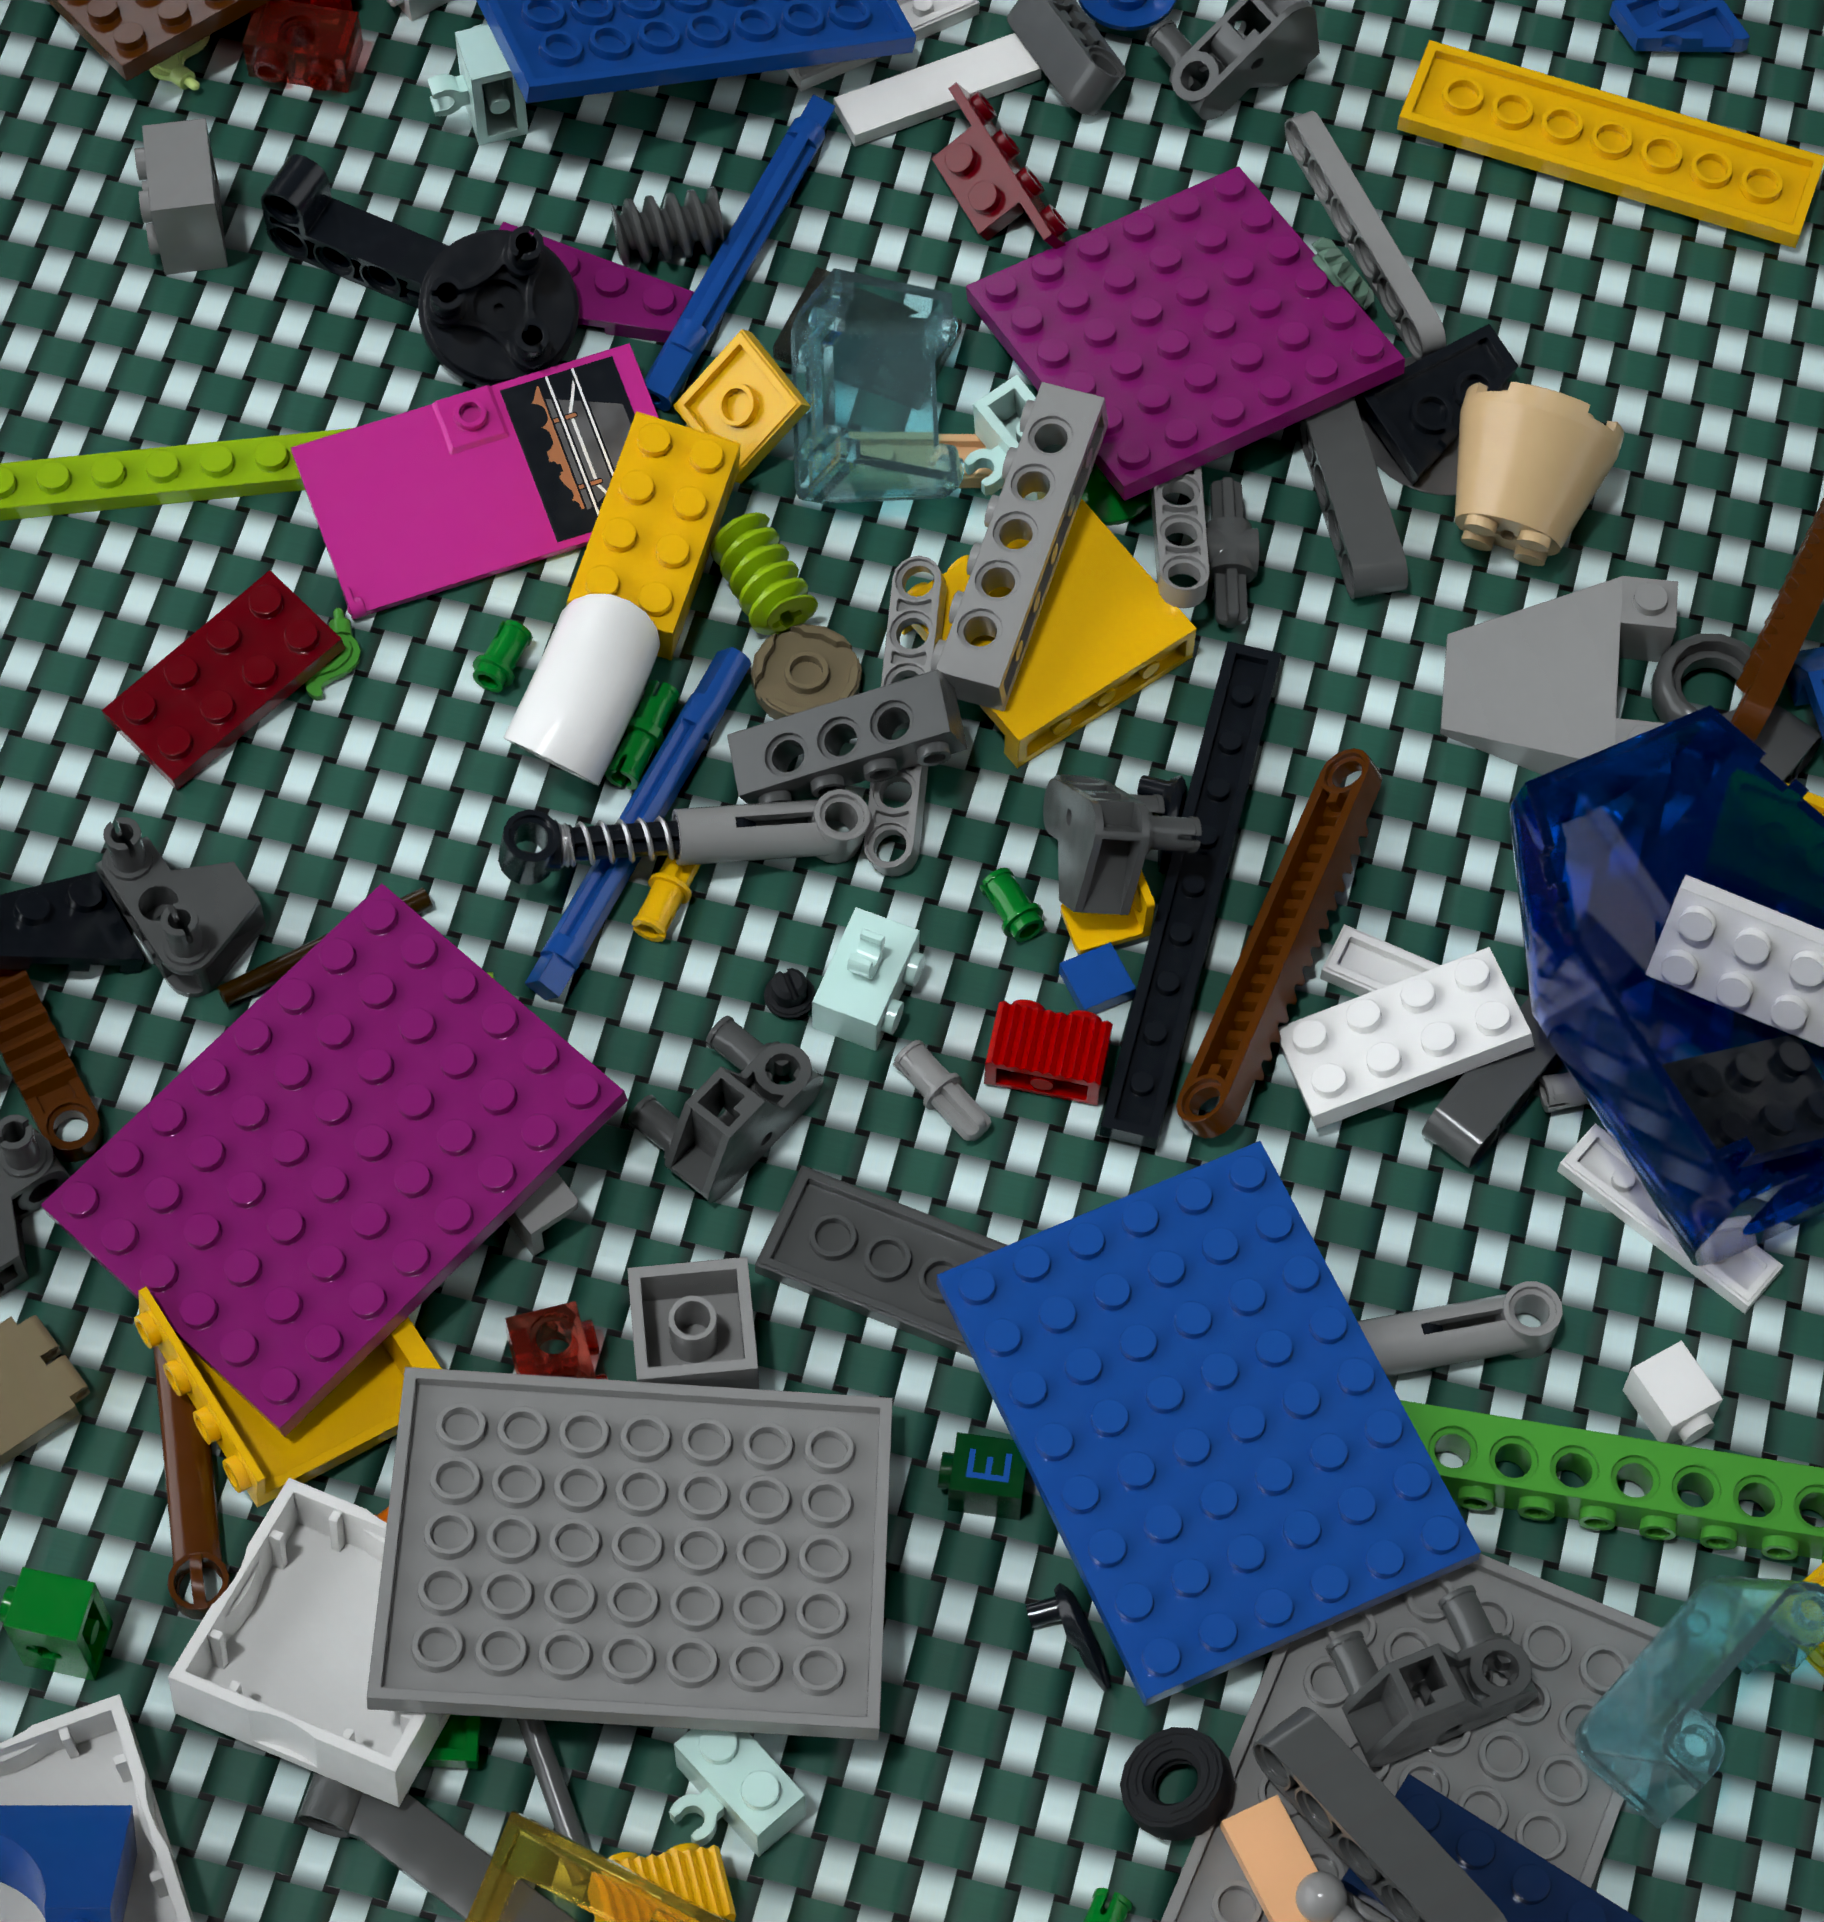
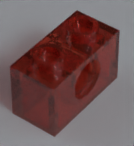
M271 0L255 9L242 43L249 77L260 78L267 82H284L308 86L319 91L332 90L344 93L349 92L364 46L358 12L288 0Z

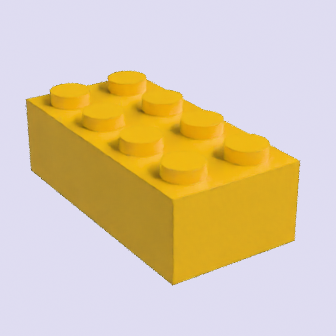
M636 411L570 590L567 605L574 599L588 594H611L631 601L645 611L657 627L660 640L657 656L672 661L708 560L711 544L718 532L739 473L741 443Z

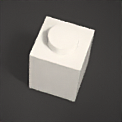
M1682 1340L1634 1366L1622 1390L1656 1440L1671 1444L1679 1439L1684 1444H1690L1707 1434L1715 1425L1712 1420L1723 1400Z

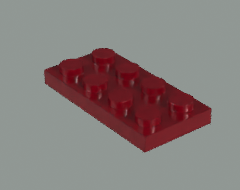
M269 570L102 709L105 719L178 791L345 650L342 638Z

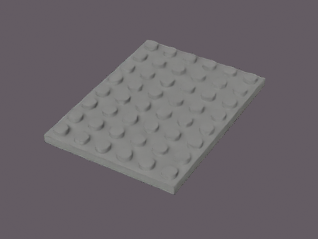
M405 1367L367 1689V1709L878 1740L880 1728L892 1398Z
M1480 1554L1479 1559L1471 1564L1275 1649L1228 1759L1234 1780L1230 1804L1218 1822L1201 1835L1196 1836L1161 1922H1269L1221 1831L1220 1824L1222 1820L1277 1794L1318 1872H1328L1342 1880L1350 1868L1268 1779L1253 1754V1744L1301 1707H1308L1321 1716L1394 1796L1408 1774L1591 1888L1684 1637ZM1469 1585L1474 1586L1476 1595L1494 1632L1502 1633L1503 1636H1511L1513 1642L1521 1646L1529 1656L1532 1666L1531 1678L1539 1695L1528 1705L1507 1716L1392 1763L1378 1767H1369L1342 1710L1343 1705L1346 1703L1345 1699L1349 1694L1331 1656L1328 1655L1325 1649L1326 1646L1344 1634L1352 1631H1361L1378 1671L1392 1661L1437 1643L1457 1653L1461 1650V1647L1438 1603L1442 1597L1458 1588ZM1488 1670L1485 1676L1490 1683H1495L1497 1686H1506L1508 1681L1504 1674L1495 1670ZM1414 1696L1413 1700L1417 1708L1424 1707L1420 1696ZM1346 1890L1347 1905L1365 1922H1395Z

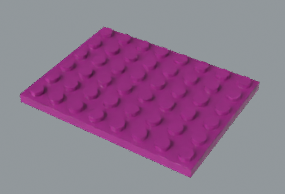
M381 883L41 1204V1207L52 1220L138 1300V1290L147 1287L177 1337L286 1437L595 1134L628 1099L622 1088Z

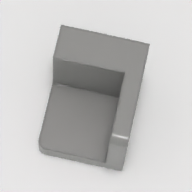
M555 1172L506 1221L530 1253L536 1256L544 1250L542 1232L577 1210L578 1199L560 1175Z

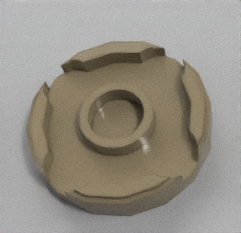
M808 624L792 626L789 632H784L777 636L776 632L765 639L754 655L751 671V684L756 701L769 717L775 720L859 694L862 679V668L859 658L857 659L856 654L852 651V645L846 638L827 627Z

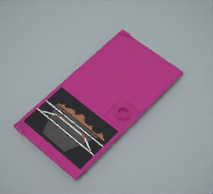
M630 343L492 386L485 385L437 400L421 408L291 447L293 458L352 620L587 546L636 411L659 418Z

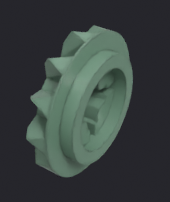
M1321 237L1311 244L1317 251V254L1312 257L1313 261L1325 272L1334 287L1343 286L1351 297L1366 310L1374 302V292L1331 239Z

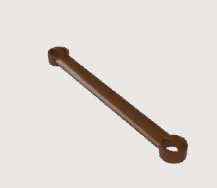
M158 1346L153 1348L173 1557V1567L168 1575L167 1586L175 1607L182 1615L191 1619L203 1620L211 1605L232 1583L222 1559L211 1444H207L195 1424L193 1412L196 1411V1408L187 1393L179 1397L172 1389L163 1369V1364L167 1363ZM203 1568L215 1570L222 1579V1587L218 1594L208 1602L204 1588ZM189 1572L194 1604L182 1600L179 1594L180 1584L184 1576Z

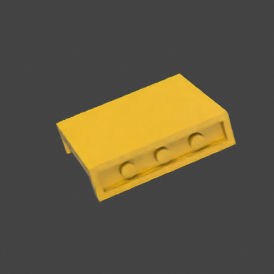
M1082 498L1005 711L979 705L1005 735L1004 754L1017 769L1193 657L1197 628L1178 607H1173L1164 601L1160 596L1158 584ZM1017 539L1010 542L1006 547L1019 549L1026 546L1029 541ZM964 555L957 559L948 568L947 572L943 574L946 580L947 593L942 640L947 639L952 623H949V611L953 597L957 591H965L970 577L967 574L969 555ZM934 580L929 583H918L907 593L915 597L923 596L931 590ZM999 587L992 590L988 595L997 598L1008 595L1012 589ZM912 624L902 632L905 635L915 629L924 641L927 640L929 634L928 628L922 624ZM983 635L975 638L970 644L985 646L995 638Z
M144 1287L138 1290L139 1315L134 1317V1322L143 1342L149 1349L158 1346L167 1363L163 1364V1369L172 1389L179 1397L187 1393L196 1408V1411L193 1412V1418L201 1436L209 1445L217 1442L226 1456L222 1464L230 1483L238 1493L247 1490L257 1508L277 1498L288 1478L304 1484L397 1435L405 1367L442 1369L409 1317H407L284 1437L177 1337L148 1288Z

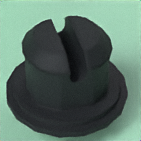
M794 968L787 969L785 973L781 971L776 973L768 982L764 991L765 1004L768 1009L778 1017L786 1019L799 1018L811 1009L815 996L814 986L802 972Z

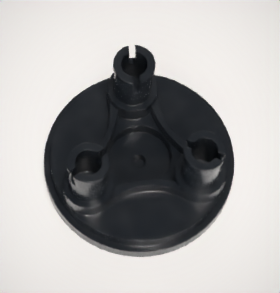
M520 226L514 231L486 230L462 237L445 248L437 256L422 282L418 302V316L425 343L431 354L445 370L470 385L476 387L492 386L557 366L566 356L574 340L579 318V302L575 284L560 258L544 245L540 232L536 229L534 235L530 234V226Z

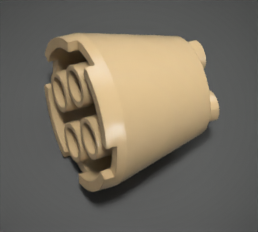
M1480 382L1475 383L1467 389L1460 410L1455 523L1463 531L1461 542L1481 551H1491L1493 545L1514 550L1513 557L1516 560L1532 566H1544L1547 556L1556 555L1560 552L1617 460L1624 439V430L1618 422L1607 421V424L1604 425L1596 420L1593 415L1588 413L1590 404L1554 390L1530 384L1510 382L1508 390L1487 391L1488 386Z

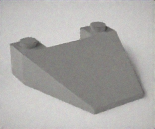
M1621 576L1449 633L1446 639L1440 734L1583 792L1593 779H1597L1605 784L1607 792L1616 797L1626 795L1634 799L1635 803L1659 805L1670 774L1672 724L1616 718L1619 658L1659 662L1660 657L1670 648L1677 623L1678 581Z

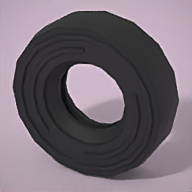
M1171 1727L1154 1733L1136 1746L1124 1764L1120 1781L1124 1807L1138 1826L1161 1840L1183 1841L1201 1835L1218 1822L1230 1804L1234 1786L1230 1762L1215 1741L1193 1728ZM1177 1764H1189L1197 1769L1198 1781L1196 1788L1189 1797L1175 1804H1166L1157 1799V1781L1163 1772Z

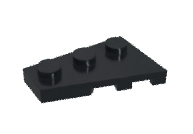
M1488 324L1406 366L1404 374L1358 394L1355 401L1414 486L1459 436L1460 410L1467 389L1471 385L1480 382L1488 386L1487 391H1500L1514 375L1518 364L1491 325Z
M97 871L0 894V969L29 970L35 963L66 964L67 971L89 972L91 965L119 966L120 973L141 972L145 959Z

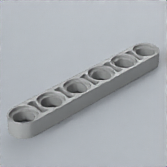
M1312 110L1287 119L1285 122V135L1293 157L1410 354L1416 360H1420L1445 347V330L1436 310L1321 118Z
M1201 466L1150 489L1158 590L1166 603L1183 609L1194 607L1205 599L1210 572ZM1169 493H1182L1188 496L1191 502L1185 505H1173L1163 497ZM1174 533H1183L1190 536L1194 543L1187 546H1177L1170 543L1166 537ZM1177 574H1186L1194 577L1198 583L1192 587H1179L1173 584L1169 578Z
M909 557L902 561L895 569L892 578L881 687L898 682L908 676H917L931 671V659L938 640L942 639L947 586L939 567L928 557ZM918 572H927L933 575L934 584L928 593L917 597L906 593L905 586L907 580L912 575ZM912 624L925 625L928 628L929 634L923 645L914 649L904 648L900 645V636L906 627ZM910 722L899 725L893 734L900 729H908ZM918 764L899 770L898 774L892 779L882 782H870L868 800L870 823L864 837V850L873 867L883 875L891 877L903 875L910 871L917 862L920 851L928 766ZM894 782H905L912 788L909 801L898 808L887 807L883 804V794L887 787ZM891 835L902 836L906 840V849L899 859L886 862L878 858V845L884 838Z

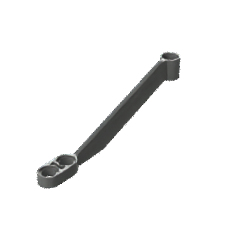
M314 1772L297 1817L299 1822L326 1835L338 1838L353 1837L361 1840L465 1921L577 1922L408 1793L400 1807H397Z

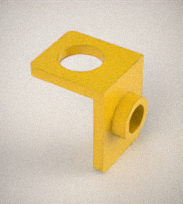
M1141 870L1129 915L1073 912L1064 904L1061 905L1060 913L1076 952L1083 954L1110 942L1114 946L1150 936L1155 902Z

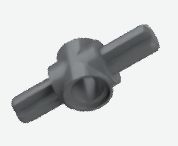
M1223 477L1222 480L1213 481L1210 486L1211 521L1206 523L1210 571L1208 583L1214 586L1216 622L1224 625L1225 628L1231 629L1237 625L1245 624L1248 620L1247 584L1256 578L1258 572L1259 532L1257 528H1252V524L1243 517L1241 483L1233 481L1232 477Z

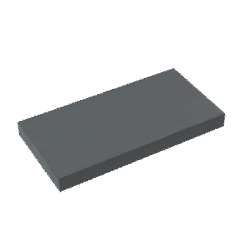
M801 1166L755 1263V1273L973 1358L936 1284L937 1274L1007 1246V1244Z

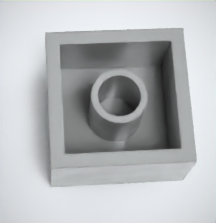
M206 118L143 125L144 147L135 148L134 152L139 181L146 180L142 181V191H139V203L143 223H146L150 254H160L165 275L228 267L219 181Z
M747 1257L627 1268L637 1382L759 1389L758 1360Z

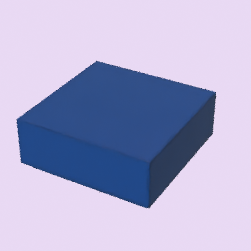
M1111 942L1059 963V974L1079 1010L1096 1014L1135 997L1136 987Z

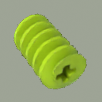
M755 512L734 518L722 527L711 544V556L720 566L722 576L729 582L732 594L739 599L740 608L749 617L751 627L757 633L763 635H773L776 632L781 634L790 631V627L804 624L818 609V602L814 596L807 594V582L803 578H797L799 572L797 565L793 561H787L789 559V551L783 544H778V532L772 527H767L770 518L766 514Z

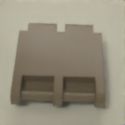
M37 1315L29 1317L18 1325L12 1316L0 1323V1467L77 1417L79 1412L75 1404L90 1393L87 1384L66 1355L60 1356L46 1365L61 1353V1350Z

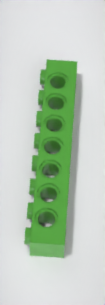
M1400 1400L1450 1495L1463 1508L1486 1511L1493 1507L1518 1510L1520 1516L1531 1520L1545 1521L1555 1516L1578 1520L1581 1526L1592 1530H1610L1617 1526L1639 1530L1642 1536L1654 1540H1670L1679 1536L1700 1540L1703 1546L1715 1550H1730L1736 1546L1759 1549L1764 1556L1777 1560H1790L1797 1556L1821 1559L1822 1563L1824 1562V1527H1815L1808 1524L1800 1514V1510L1810 1509L1819 1513L1824 1519V1468ZM1442 1451L1453 1452L1462 1459L1464 1465L1458 1468L1446 1467L1438 1461L1435 1454ZM1501 1461L1514 1462L1523 1470L1524 1476L1518 1478L1507 1477L1498 1470L1496 1463ZM1564 1470L1572 1471L1581 1477L1584 1486L1578 1488L1566 1486L1559 1480L1556 1473ZM1622 1480L1633 1481L1643 1489L1645 1496L1630 1497L1619 1489L1617 1482ZM1691 1490L1696 1492L1704 1500L1705 1506L1692 1507L1685 1504L1679 1497L1678 1491ZM1752 1500L1757 1502L1763 1508L1766 1516L1753 1517L1748 1515L1740 1507L1739 1501Z

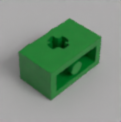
M22 1567L17 1585H9L0 1606V1622L4 1623L3 1626L24 1666L92 1681L96 1680L114 1623L95 1582Z

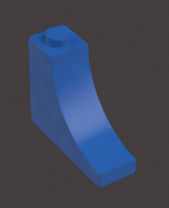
M0 1805V1882L28 1897L41 1911L46 1922H123L137 1859L132 1805Z

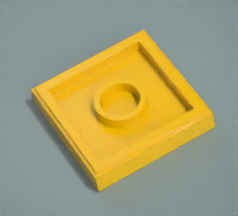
M744 329L739 331L673 405L690 428L741 443L739 473L735 481L737 483H742L811 408L810 404L755 335Z

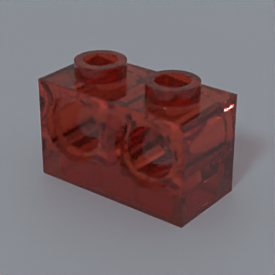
M576 1301L505 1318L507 1341L516 1374L608 1380L606 1373L595 1375L590 1357L599 1354L594 1325L591 1319L581 1321ZM551 1339H560L569 1345L565 1351L558 1354H548L539 1348L544 1342Z

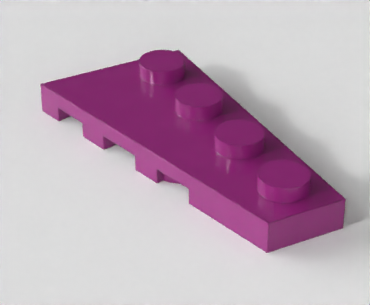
M503 222L499 230L514 231L518 227ZM542 236L544 245L560 258L573 279L579 302L578 326L602 327L605 334L666 342L691 299L693 291Z

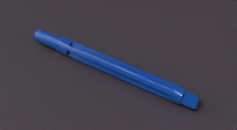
M813 94L801 116L795 118L726 236L724 243L719 248L644 378L654 407L662 411H668L673 405L825 139L824 131L832 119L835 105Z
M730 647L716 653L694 693L688 698L619 817L626 824L634 823L639 817L645 822H654L658 816L663 819L665 818L752 664L750 659L740 650ZM635 857L633 863L629 858H616L614 864L610 863L609 859L596 860L594 866L591 865L543 947L540 958L525 982L526 986L544 1000L560 997L571 976L580 966L642 857Z

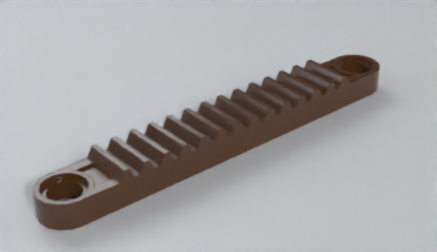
M1824 498L1806 533L1807 536L1799 548L1800 551L1793 560V565L1786 575V580L1778 592L1779 595L1771 607L1772 610L1764 622L1765 625L1757 637L1758 640L1750 652V657L1743 667V672L1735 684L1744 694L1731 719L1727 732L1750 744L1755 742L1770 716L1824 599Z
M1353 748L1341 751L1328 760L1321 770L1180 1091L1176 1104L1177 1113L1196 1136L1213 1138L1225 1133L1238 1119L1254 1081H1263L1264 1073L1261 1064L1263 1061L1271 1062L1272 1060L1270 1043H1279L1281 1037L1278 1025L1279 1023L1287 1024L1289 1020L1286 1006L1287 1004L1295 1005L1297 1002L1294 987L1295 985L1303 986L1305 983L1302 969L1303 967H1312L1313 959L1310 950L1311 948H1320L1321 946L1319 929H1328L1329 922L1326 913L1327 911H1336L1335 892H1344L1345 885L1342 876L1343 874H1351L1353 871L1350 857L1360 855L1361 849L1358 839L1359 837L1367 838L1369 834L1366 820L1380 790L1382 776L1371 758L1363 750ZM1356 771H1362L1360 777L1355 782L1346 787H1340V784L1347 776ZM1220 1096L1219 1103L1211 1112L1197 1116L1202 1104L1212 1097Z
M0 969V1055L39 1133L50 1142L55 1156L66 1162L85 1160L96 1153L102 1144L104 1133L97 1110L73 1062L70 1060L66 1048L61 1042L45 1007H43L26 970ZM80 1118L88 1123L87 1132L79 1140L67 1142L56 1136L57 1128L66 1119Z

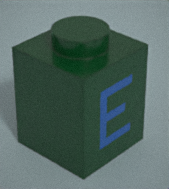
M957 1432L954 1453L942 1452L938 1488L949 1489V1511L1020 1520L1027 1467L1014 1440Z

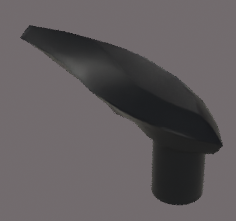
M1143 775L1138 784L1137 795H1162L1165 813H1159L1158 816L1182 817L1187 792L1183 776L1179 775L1168 781ZM1158 850V868L1160 873H1166L1173 851Z
M1059 1583L1054 1589V1597L1026 1604L1032 1628L1062 1620L1068 1642L1079 1652L1093 1679L1104 1692L1110 1690L1111 1684L1103 1654L1074 1593L1068 1587Z

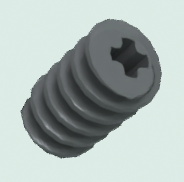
M708 187L704 203H701L693 189L687 190L683 206H680L674 193H666L663 209L659 208L652 195L645 196L642 212L638 211L631 198H626L623 202L621 215H618L611 202L617 251L625 267L630 266L634 250H638L645 264H650L653 249L659 247L665 261H671L675 245H680L686 258H692L695 242H701L707 256L713 255L716 239H721L724 243L722 216L715 187Z

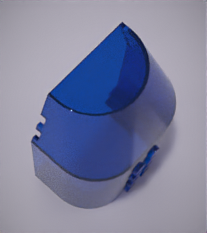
M1711 705L1525 782L1513 800L1509 811L1532 1016L1692 1264L1696 1266L1708 1265L1727 1259L1824 1213V1147L1740 1168L1756 1151L1748 1138L1744 1137L1717 1150L1661 1065L1790 1035L1780 1029L1645 975L1685 874L1824 930V816L1803 799L1809 791L1797 779L1789 786L1760 762L1767 753ZM1799 1038L1824 1079V1047Z

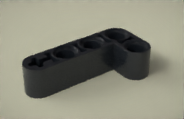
M299 154L290 155L261 196L268 237L282 252L417 309L424 277L433 261L448 247L444 243L332 198L326 172L316 162Z

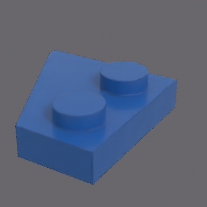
M1615 0L1611 4L1609 13L1634 51L1742 52L1747 50L1750 39L1749 34L1724 0Z

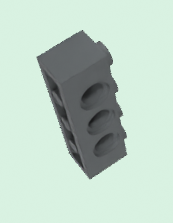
M938 669L727 735L738 796L747 804L800 801L810 797L820 798L828 791L836 789L845 790L846 786L866 780L869 782H882L892 779L898 774L899 770L918 764L923 766L942 764L951 758V754L967 750L955 688ZM910 722L907 732L902 737L892 740L895 729L903 723ZM857 738L854 748L848 754L839 756L842 746L847 741ZM804 755L801 765L797 769L787 772L790 762L795 757Z

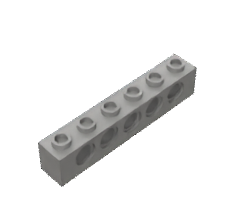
M1041 382L1035 401L1027 400L1020 419V432H1023L1018 447H1010L1006 454L1002 469V478L1005 479V483L1000 496L993 494L989 500L984 520L985 527H988L982 544L975 542L970 551L967 562V574L970 575L964 592L957 591L953 597L949 611V623H952L946 640H938L931 659V671L937 669L955 688L956 697L959 700L1005 711L1108 427L1105 397ZM1053 444L1064 446L1055 453L1042 451L1045 447ZM1032 492H1044L1047 494L1042 499L1036 501L1024 499ZM1017 539L1029 541L1026 546L1019 549L1006 547L1010 542ZM999 587L1012 589L1008 595L997 598L988 595L992 590ZM983 635L995 638L985 646L970 644L975 638Z

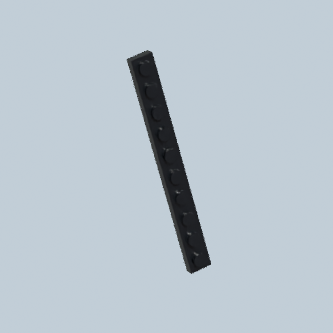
M1227 642L1182 817L1189 818V816L1199 818L1202 834L1201 836L1191 835V840L1201 841L1200 847L1196 853H1187L1185 851L1172 852L1102 1118L1100 1136L1154 1149L1157 1148L1282 653Z

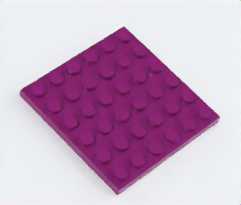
M1239 166L1065 242V246L1057 249L1051 248L966 285L968 303L1038 391L1041 382L1105 397L1108 427L1095 464L1124 501L1404 374L1405 358L1343 286L1334 287L1325 272L1313 261L1312 257L1315 254Z

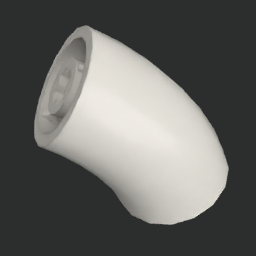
M588 594L571 601L560 614L544 654L503 738L536 757L599 786L639 702L660 648L657 627L648 614L631 601L611 594Z

